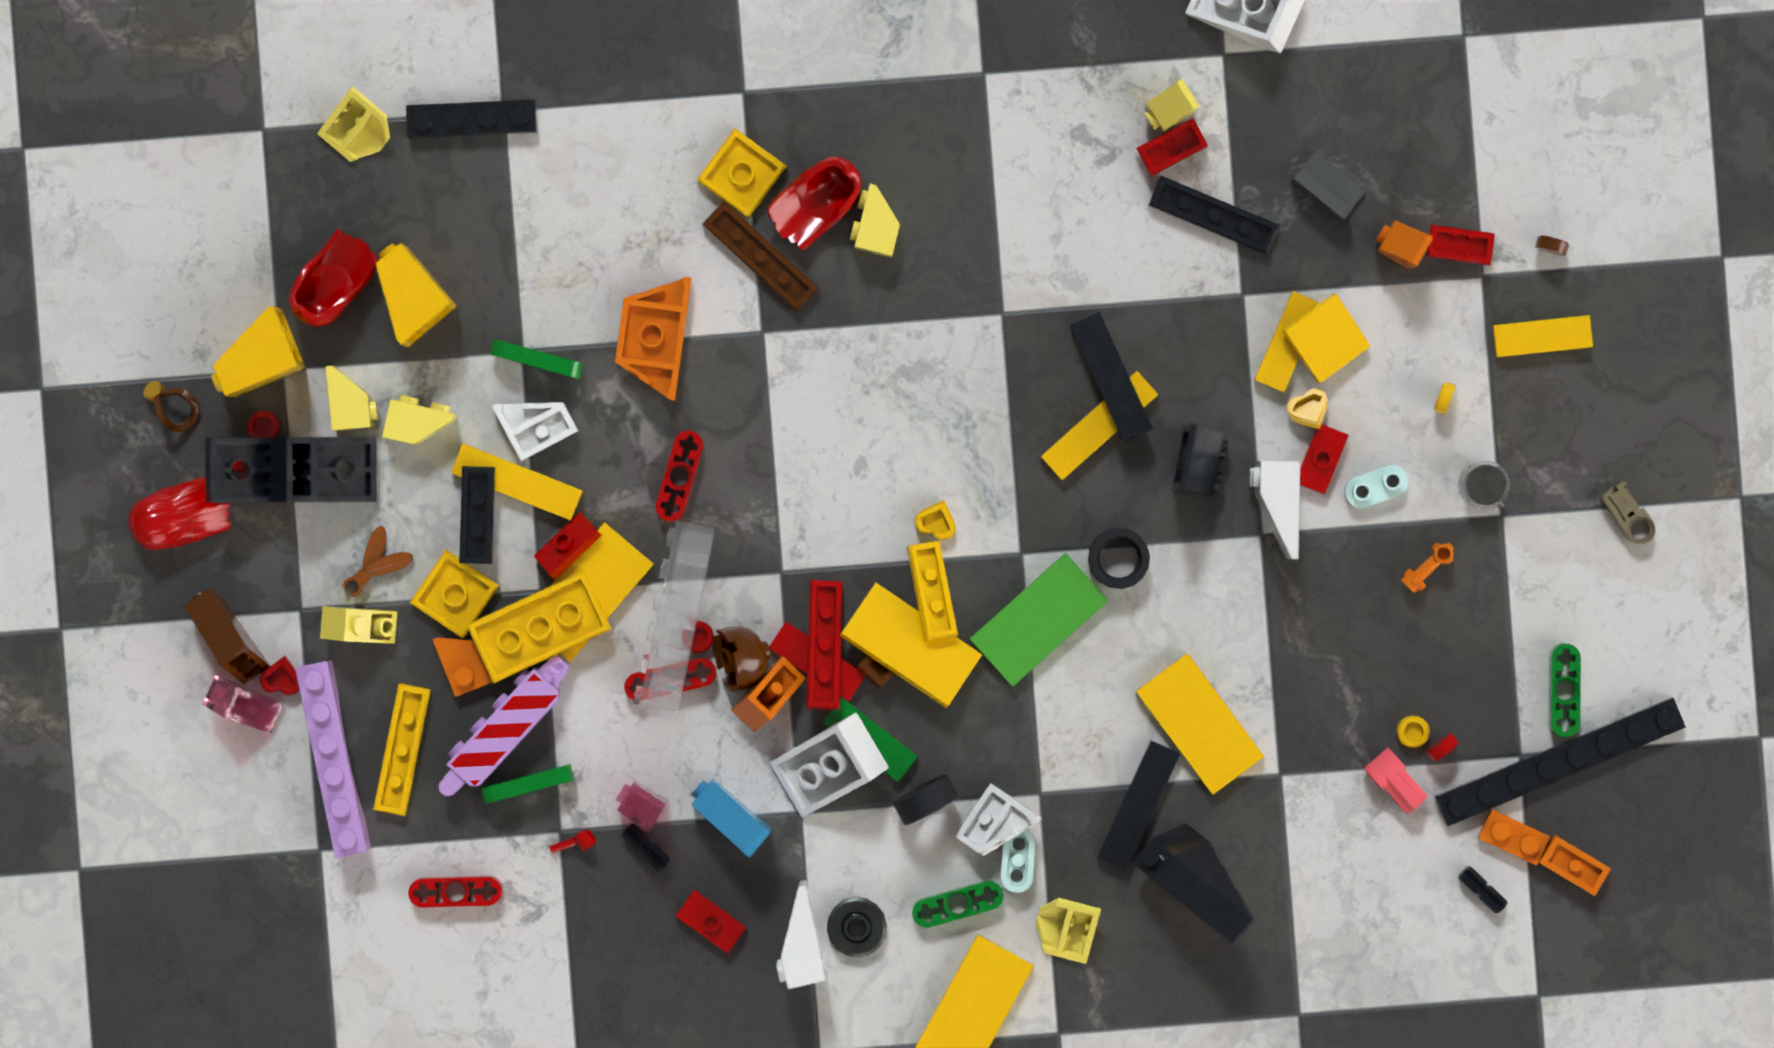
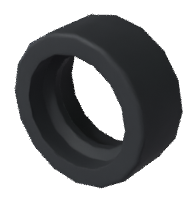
M1114 528L1104 531L1094 539L1089 548L1088 563L1091 573L1098 582L1109 588L1124 589L1134 586L1143 579L1149 568L1150 554L1147 544L1140 535L1129 529ZM1116 539L1126 540L1131 543L1138 555V562L1134 571L1128 576L1121 578L1112 577L1107 574L1100 563V553L1103 547Z
M943 774L901 796L893 805L904 825H909L955 800L958 794L948 776Z

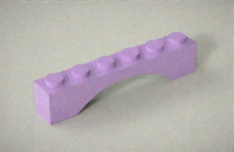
M332 660L296 667L335 858L367 852L372 848L349 760L342 723L339 691Z

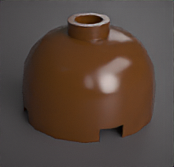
M729 626L716 630L715 632L719 635L713 636V653L717 669L723 667L727 677L722 678V681L726 688L731 692H736L755 685L764 676L767 660L771 657L767 642L761 641L756 632L743 626Z

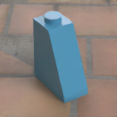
M714 778L709 784L703 780L691 794L696 798L691 805L748 857L754 853L771 832L772 828Z

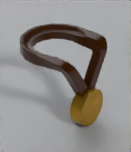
M152 381L144 388V397L150 402H155L158 420L174 432L187 431L198 420L200 413L199 404L186 389H165L159 381ZM178 395L189 402L191 413L188 419L181 424L172 423L163 412L162 397Z

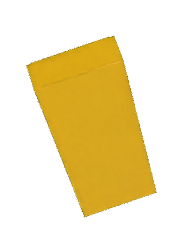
M1291 292L1256 373L1255 381L1282 393L1285 392L1299 356L1282 330L1320 302L1297 292Z
M1590 315L1492 326L1495 358L1593 347Z
M940 541L907 546L906 550L925 642L956 637L958 631Z

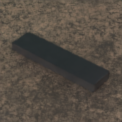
M1160 176L1148 205L1265 255H1268L1280 226L1277 223L1164 176Z
M1100 312L1070 325L1123 443L1153 430Z
M1150 740L1098 853V858L1121 869L1128 870L1180 753Z

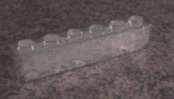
M681 521L676 522L675 528L669 527L666 546L671 547L669 560L663 559L659 578H663L665 581L663 590L656 591L653 610H658L656 623L650 622L646 641L652 642L650 654H643L640 673L645 674L643 686L637 685L633 705H639V713L672 720L678 719L716 532L715 528Z

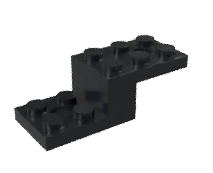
M205 437L206 503L377 502L376 437ZM236 461L242 462L245 467V473L240 479L235 478L232 474V466ZM342 461H346L350 466V474L345 479L338 474V466Z

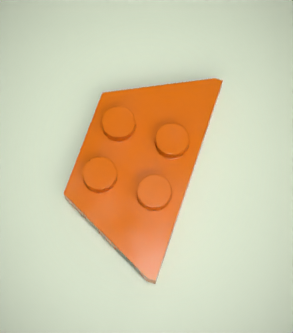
M684 277L680 280L623 298L615 363L673 401L676 400L692 277Z

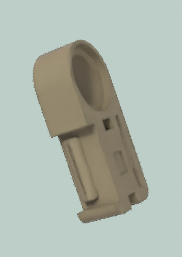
M1619 482L1602 493L1600 499L1630 542L1635 544L1648 543L1655 535V524L1644 508L1639 509L1638 504L1628 489L1624 488L1628 483ZM1637 520H1642L1648 525V534L1642 539L1635 538L1631 533V526Z

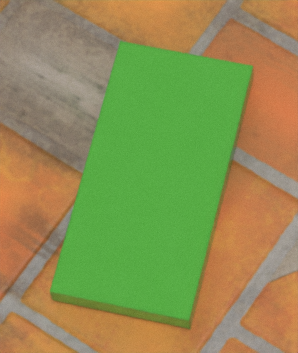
M1064 553L977 631L970 640L1013 687L1109 600L1074 561Z

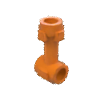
M1436 542L1431 546V556L1415 571L1409 568L1403 573L1405 576L1401 579V582L1413 594L1418 590L1422 591L1426 587L1423 580L1441 563L1449 565L1454 561V547L1450 543L1439 544Z

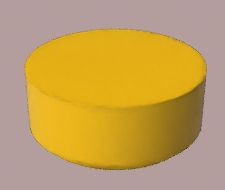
M1443 383L1434 406V412L1446 414L1456 388L1455 384Z
M1410 715L1400 720L1396 728V735L1403 745L1417 748L1427 742L1430 729L1423 718Z

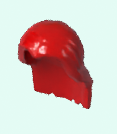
M840 156L827 157L817 162L798 176L768 206L767 214L770 220L774 222L773 227L783 239L788 238L790 243H797V248L804 251L841 220L856 202L862 190L860 172L849 160Z
M336 229L325 246L301 269L289 294V304L294 316L306 325L315 327L324 326L336 320L345 310L346 306L364 289L377 269L376 263L379 260L374 252H370L371 247L359 237L353 239L352 235H345L343 230Z
M205 477L197 478L157 490L138 501L129 511L128 527L132 538L139 545L149 550L180 547L230 529L231 522L227 520L230 512L227 511L230 507V502L206 503Z

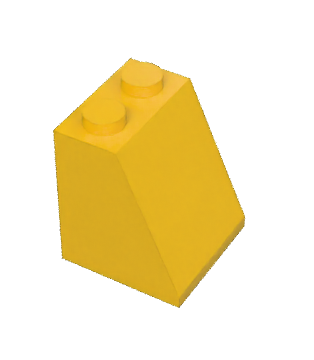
M392 243L380 252L378 256L381 260L376 263L396 339L401 345L409 347L455 309L457 305L407 246L402 243L395 246Z
M275 306L266 308L213 364L215 373L211 374V377L218 392H223L225 396L235 398L306 369L283 310Z

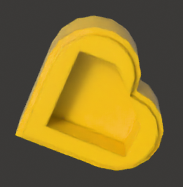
M1314 388L1308 390L1304 396L1292 398L1287 404L1289 418L1296 423L1320 429L1328 408V399L1325 392Z
M944 500L920 511L915 517V527L921 533H932L940 540H947L955 533V522Z

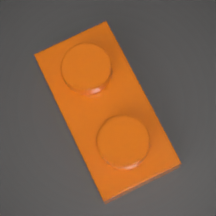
M1490 809L1477 838L1537 866L1550 836Z
M1553 835L1538 862L1593 896L1597 894L1611 870L1610 867L1556 835Z

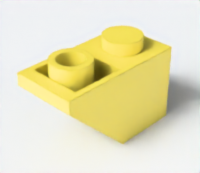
M870 184L868 191L862 190L858 209H862L863 214L861 222L854 221L850 240L856 241L855 249L892 258L900 224L877 185Z
M400 395L399 401L390 400L382 437L418 445L455 422L457 414L449 413L451 406L432 402L431 407L427 408L418 406L419 399Z
M322 606L320 639L395 644L397 611Z

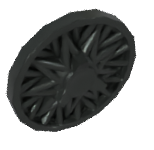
M852 897L845 899L833 908L828 917L827 932L829 940L836 950L846 956L863 957L870 955L881 946L886 937L887 923L884 913L876 903L867 898Z

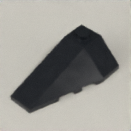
M1187 823L1153 837L1133 864L1236 946L1256 920L1241 894L1234 887L1226 868L1215 854V849L1211 842Z

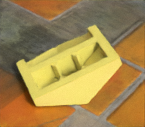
M354 87L350 88L317 133L350 162L379 152L390 139L387 115Z
M1057 898L1041 906L1036 926L1042 942L1043 952L1086 964L1101 908L1062 898Z

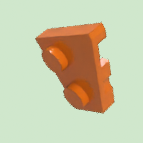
M441 637L432 639L455 697L493 682L474 640Z

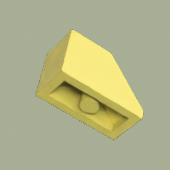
M1181 79L1147 102L1145 107L1148 111L1144 113V116L1154 130L1159 128L1163 133L1195 113L1199 105L1183 79Z
M326 366L332 431L374 428V421L379 420L377 401H372L369 393L337 367Z

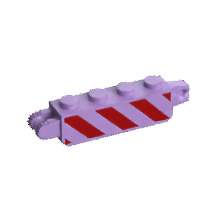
M555 655L539 669L534 668L531 672L525 669L513 682L517 686L516 689L509 696L503 693L491 706L495 712L487 720L482 716L469 730L474 735L465 744L460 740L448 753L452 759L446 764L451 770L443 777L438 787L441 794L448 797L449 795L452 796L465 783L469 786H480L558 702L560 699V689L558 686L571 668L561 657Z

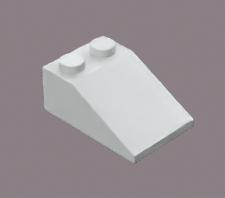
M1191 0L1185 13L1253 45L1281 54L1305 0Z
M1256 461L1255 467L1249 469V487H1255V496L1285 558L1299 559L1300 461Z
M857 712L769 762L802 818L866 784L889 768Z
M806 880L799 882L781 959L777 960L776 963L780 982L786 981L788 989L826 981L827 978Z

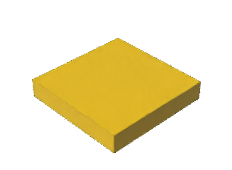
M734 128L697 181L747 218H750L787 166Z
M1336 293L1329 295L1282 330L1316 383H1322L1371 346Z
M445 549L410 603L464 639L469 632L467 624L478 619L500 585L468 563H459V557Z

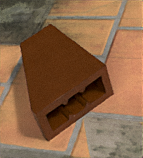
M209 588L206 591L199 592L192 598L191 602L184 606L219 665L245 685L270 667L268 661L226 602L214 590Z

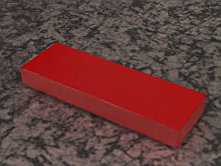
M786 621L770 644L769 649L781 657L784 656L791 664L807 674L808 635ZM841 658L840 696L849 702L865 676L856 667Z

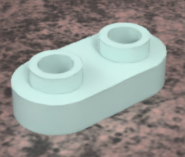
M1384 466L1350 479L1345 486L1344 495L1347 502L1353 507L1366 508L1401 495L1408 486V476L1399 466ZM1394 475L1397 477L1398 483L1395 487L1387 485L1386 480L1388 476ZM1359 486L1366 487V497L1359 498L1357 496L1356 490Z
M1028 830L1002 845L1001 881L1007 890L1015 893L1027 890L1033 881L1035 840ZM1020 837L1024 839L1025 845L1022 849H1015L1012 843L1015 838ZM1020 870L1023 873L1022 879L1020 881H1013L1010 877L1012 871Z

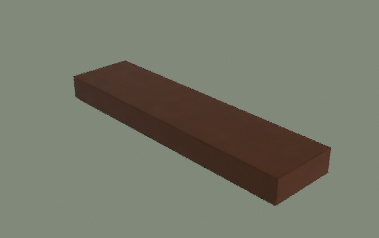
M725 201L702 224L796 312L819 289Z

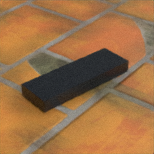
M462 466L459 563L493 564L495 467Z

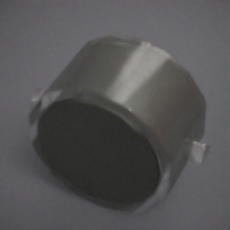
M1469 461L1465 462L1463 465L1466 469L1462 471L1458 481L1459 493L1462 499L1474 508L1491 509L1498 507L1502 509L1505 506L1503 501L1508 497L1510 490V479L1505 469L1491 461L1474 462L1472 464Z

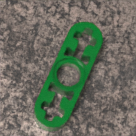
M493 339L489 353L496 357L580 379L584 365L577 361Z
M1561 643L1553 647L1549 655V726L1556 735L1570 737L1580 727L1581 655L1575 646ZM1563 649H1567V653L1573 655V661L1567 662V672L1574 671V677L1566 675L1556 677V671L1563 672V663L1557 661V655H1561ZM1562 681H1569L1573 685V694L1568 699H1560L1556 694V687ZM1556 703L1563 705L1574 703V709L1567 708L1566 711L1567 718L1573 720V724L1567 726L1566 731H1563L1561 726L1556 725L1557 719H1562L1563 709H1556Z
M571 764L488 785L480 788L484 804L573 781L575 778Z
M992 880L970 884L919 899L913 906L912 916L914 921L924 928L948 923L998 908L1003 901V891L1001 886ZM990 886L992 891L997 890L998 895L993 897L994 903L988 904L986 899L976 901L979 908L972 909V899L967 891L974 890V896H978L984 893V887ZM954 895H962L967 900V907L961 913H955L949 909V899ZM943 898V906L948 915L947 917L941 918V911L933 913L931 916L932 920L926 921L924 917H918L917 912L922 911L923 904H928L929 908L939 907L936 900Z

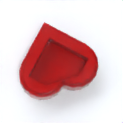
M283 656L264 670L260 676L261 687L269 693L280 691L285 695H294L300 691L296 669L287 656Z

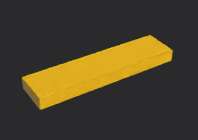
M1138 371L1130 376V380L1144 408L1158 394ZM1103 400L1040 456L1061 480L1067 477L1118 431L1105 401Z
M462 443L451 471L452 474L462 477V466L495 467V491L570 521L583 493V490Z
M398 683L373 810L406 816L431 689Z

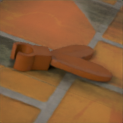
M383 526L377 527L368 540L362 564L363 569H360L353 577L347 578L343 583V587H347L350 581L358 583V591L352 593V597L361 594L363 586L371 577L401 570L413 560V555L407 552H398L382 557L387 540L386 530Z

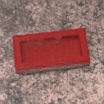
M1194 118L1137 147L1136 150L1150 177L1207 148L1208 144Z
M1430 225L1428 235L1434 238L1426 250L1425 257L1486 266L1491 265L1495 233Z
M1323 424L1320 429H1315L1300 467L1301 486L1325 495L1348 439V434Z
M579 512L534 557L548 574L556 579L602 535Z
M695 889L675 915L727 954L747 927Z

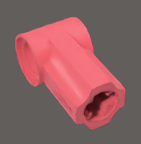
M1388 747L1363 768L1382 790L1385 789L1406 814L1415 810L1428 797L1405 771L1407 769L1405 765Z

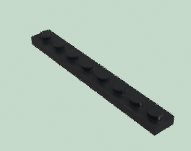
M1671 697L1434 797L1446 826H1451L1684 729L1686 726L1674 698Z

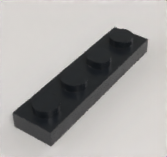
M535 99L406 105L407 138L409 139L537 133Z

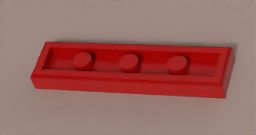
M809 581L807 710H839L842 581Z

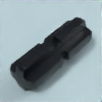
M630 824L622 832V838L637 852L643 853L641 856L656 871H661L669 863V857L655 843L651 844L649 842L650 839L635 824Z
M1467 866L1461 871L1458 876L1459 880L1475 895L1479 894L1478 898L1494 913L1498 914L1506 907L1507 900L1491 885L1488 886L1487 881L1471 866Z

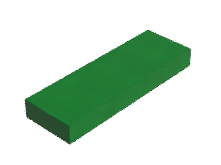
M841 697L839 710H831L822 723L827 727H831L857 712L889 767L884 772L898 782L918 756L850 702Z

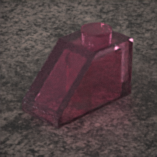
M215 675L202 705L224 718L271 734L285 704L242 684Z
M634 781L631 787L625 784L619 793L616 801L621 804L617 811L649 832L668 799L641 783Z

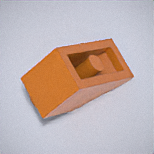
M1394 221L1390 226L1384 224L1375 240L1380 243L1376 251L1410 270L1418 266L1434 237Z
M782 656L764 673V676L755 685L747 690L731 711L747 727L755 732L776 715L806 678Z

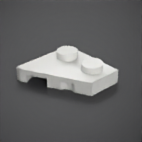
M563 402L495 404L492 406L521 461L579 431Z
M990 783L955 837L980 855L985 856L1038 823L1041 817Z

